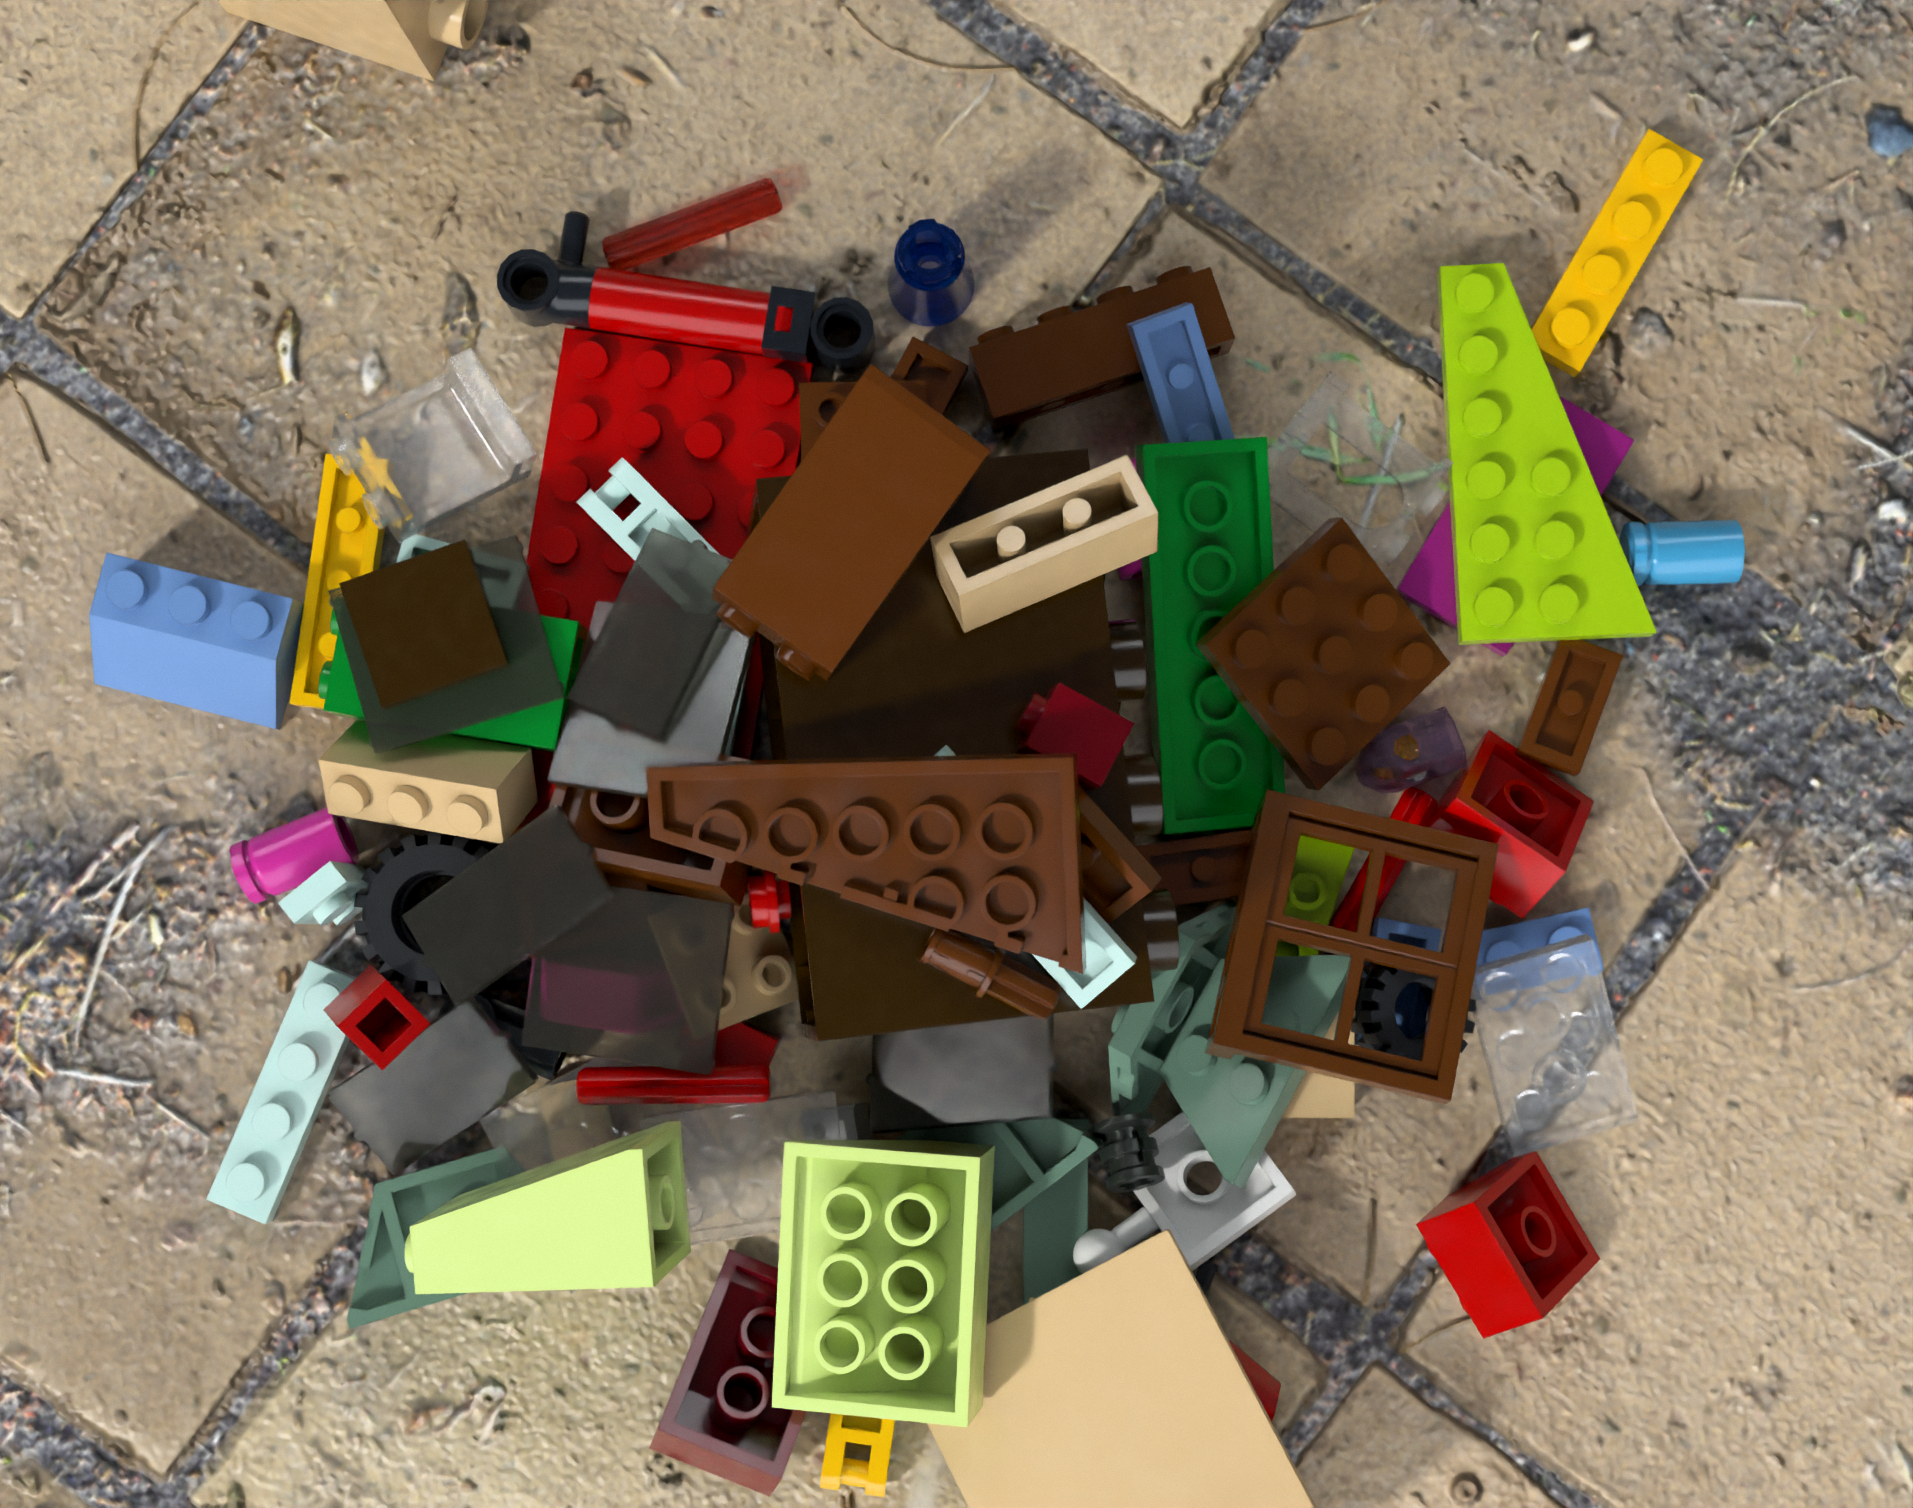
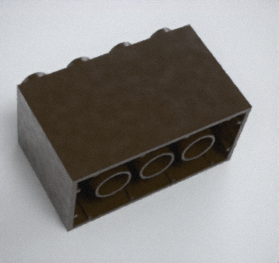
M1088 449L986 458L972 482L933 536L1089 471ZM791 476L756 479L747 526L748 537ZM930 539L828 681L814 673L810 680L795 674L774 656L780 647L758 632L772 760L934 756L945 745L956 756L1020 754L1016 751L1025 735L1015 730V726L1034 692L1045 697L1047 692L1060 682L1119 715L1121 701L1139 700L1144 697L1146 662L1140 628L1134 618L1108 621L1104 588L1105 573L964 633L936 576ZM1122 746L1102 786L1093 791L1082 789L1136 848V836L1159 834L1161 831L1163 819L1161 784L1156 762L1151 753L1125 755L1124 746ZM788 881L791 900L790 927L803 1037L820 1042L1030 1017V1015L987 993L982 998L974 995L975 987L928 963L920 962L919 958L934 927L840 898V893L808 883L802 886ZM1153 889L1108 924L1137 956L1135 964L1082 1009L1061 988L1060 998L1051 1014L1154 1002L1151 972L1175 970L1179 963L1177 917L1168 889ZM961 932L994 950L996 949L994 946L995 942ZM1008 950L1005 951L1004 955L1055 980L1032 954L1024 951L1020 954Z

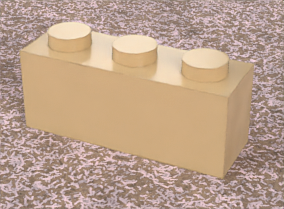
M1125 455L931 536L936 576L964 633L1157 552L1158 511L1128 455Z
M356 720L318 759L328 814L504 844L538 802L532 752L529 747Z

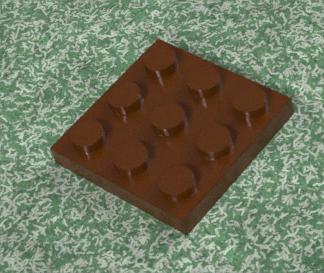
M1342 517L1329 518L1195 644L1305 787L1317 791L1327 784L1451 664Z

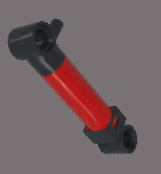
M570 211L565 214L557 260H553L545 253L535 249H522L510 254L501 263L497 273V288L502 299L515 317L522 323L533 327L556 323L764 355V357L802 363L811 362L812 350H814L819 361L828 370L839 374H850L863 369L871 361L876 349L874 325L868 309L859 301L848 297L830 299L819 307L816 292L771 286V292L769 293L582 264L590 218L578 211ZM533 277L548 279L547 288L540 297L534 300L519 298L521 286L528 279ZM840 324L852 325L861 333L856 343L847 348L832 346L826 339L828 333Z

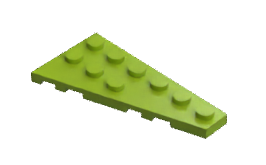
M1504 263L1440 266L1437 271V290L1458 645L1653 636L1657 631Z

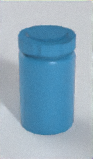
M1737 520L1648 522L1645 525L1641 522H1626L1620 535L1619 542L1638 586L1642 585L1643 582L1647 585L1729 584L1738 582L1742 575L1745 546L1743 531Z

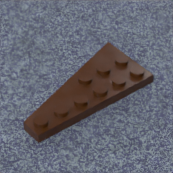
M1077 753L652 763L646 767L650 838L725 862L733 863L738 861L776 873L778 874L777 878L802 886L808 883L840 893V898L947 932L949 929H954L995 942V947L1020 954L1022 951L1059 962V967L1083 974L1087 967Z

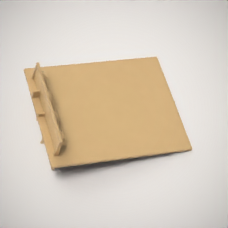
M1170 1229L1162 1231L1036 1299L1031 1297L1027 1304L987 1324L983 1405L981 1410L968 1427L927 1423L968 1508H1317Z

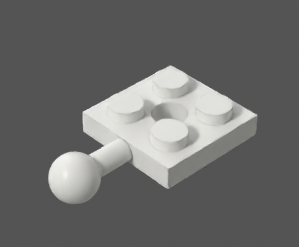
M1182 1111L1149 1135V1137H1154L1157 1141L1159 1154L1154 1157L1156 1165L1163 1167L1166 1178L1156 1185L1134 1191L1144 1207L1118 1224L1113 1230L1092 1229L1081 1235L1074 1246L1073 1260L1078 1271L1083 1274L1127 1251L1160 1228L1161 1231L1171 1230L1193 1271L1296 1196V1193L1265 1150L1243 1189L1226 1181L1222 1176L1220 1186L1213 1193L1203 1196L1192 1193L1188 1190L1186 1181L1190 1169L1200 1162L1214 1163Z

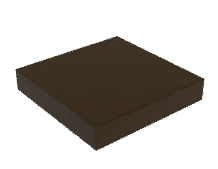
M465 539L339 583L381 708L387 710L511 666L470 544Z

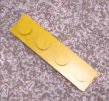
M1648 129L1642 136L1531 326L1535 340L1546 362L1573 377L1581 371L1704 159L1651 129Z
M325 454L290 704L316 709L324 708L325 699L319 697L318 686L324 663L327 660L333 661L337 636L331 633V615L336 599L338 597L344 598L339 583L373 572L380 567L394 466L389 461Z

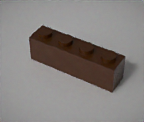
M1191 266L1178 267L1156 278L1157 285L1133 292L1132 286L1118 287L1096 298L1097 305L1074 312L1072 306H1062L1049 310L1037 317V325L1014 332L1012 326H1002L981 334L977 338L978 344L969 347V364L992 431L994 432L1144 382L1126 324L1185 302L1193 304L1209 358L1213 359L1228 354L1235 336L1211 268L1208 267L1193 272Z

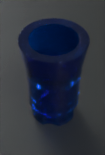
M921 219L909 225L896 244L894 263L888 276L889 296L896 310L910 322L929 327L950 323L967 309L972 300L975 285L973 271L965 258L962 241L955 231L943 224L937 223L935 219ZM926 262H935L940 265L932 269L921 267Z

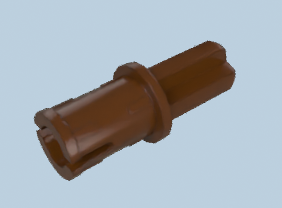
M934 927L919 958L920 962L928 963L975 987V996L982 998L987 993L1038 1020H1046L1050 1016L1061 994L1062 987L1057 981L1004 955L1005 949L996 947L994 950L954 929H949L947 932Z

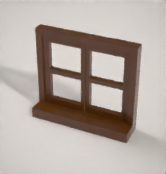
M1267 789L1256 811L1205 1054L1230 1060L1235 1054L1441 1104L1449 1103L1454 1088L1499 844ZM1300 835L1371 852L1355 932L1284 915ZM1385 855L1456 872L1441 952L1370 936ZM1278 940L1350 957L1333 1040L1261 1023ZM1364 961L1436 978L1420 1061L1348 1044Z

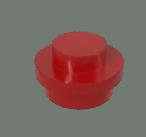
M764 869L763 875L748 877V897L752 928L768 927L769 933H779L780 919L791 918L788 881L775 880V873Z

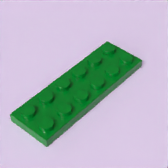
M1267 437L1135 445L1136 472L1158 511L1157 552L1142 558L1152 748L1153 758L1156 762L1160 778L1163 805L1160 833L1174 834L1253 826L1258 804L1267 789L1286 794L1284 758L1195 644L1274 571Z

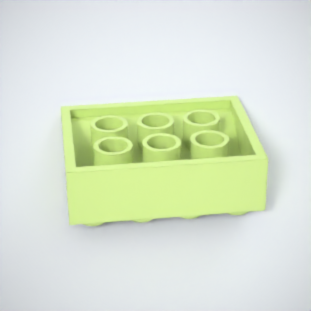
M786 1140L784 1142L772 1407L960 1427L969 1426L983 1405L995 1145L933 1140Z

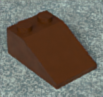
M574 726L536 849L545 854L647 883V885L680 895L741 907L748 884V877L752 870L751 865L738 861L733 863L725 862L650 838L646 767L652 763L746 761L749 759Z

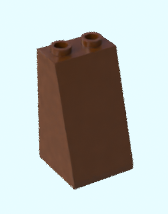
M870 364L713 587L712 599L721 605L716 615L735 631L751 639L754 633L758 631L780 648L774 656L800 677L810 680L814 673L828 681L930 540V537L933 536L972 482L991 450L874 365Z

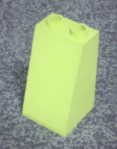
M667 1121L460 1194L410 1226V1233L405 1243V1263L408 1271L414 1273L415 1294L654 1287L691 1252L681 1122Z

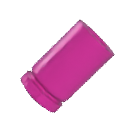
M327 807L258 834L249 841L243 840L230 846L229 850L232 869L237 882L247 898L254 904L269 899L270 894L277 896L297 888L329 861L354 865L359 862L357 845L344 816L328 814Z

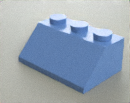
M106 552L89 613L94 684L280 730L293 683L304 604L292 598Z

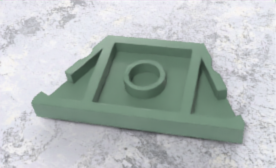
M1230 900L1179 925L1178 967L1175 970L1151 972L1154 1002L1122 1005L1115 1014L1111 1026V1031L1114 1035L1108 1044L1113 1116L1147 1111L1164 1080L1159 1073L1164 1060L1219 959L1226 956L1237 905L1236 902Z
M1342 955L1275 956L1261 1023L1324 1038L1340 1010L1350 957ZM1220 958L1164 1060L1159 1073L1223 1178L1243 1189L1306 1071L1235 1054L1231 1060L1205 1054L1225 958Z
M977 1077L896 1139L995 1145L991 1232L1102 1145L1100 1140L1092 1136L1091 1133Z
M504 1145L375 1184L352 1302L347 1316L349 1329L466 1294H415L414 1273L408 1271L405 1263L406 1239L410 1233L411 1225L458 1195L526 1172L527 1170Z

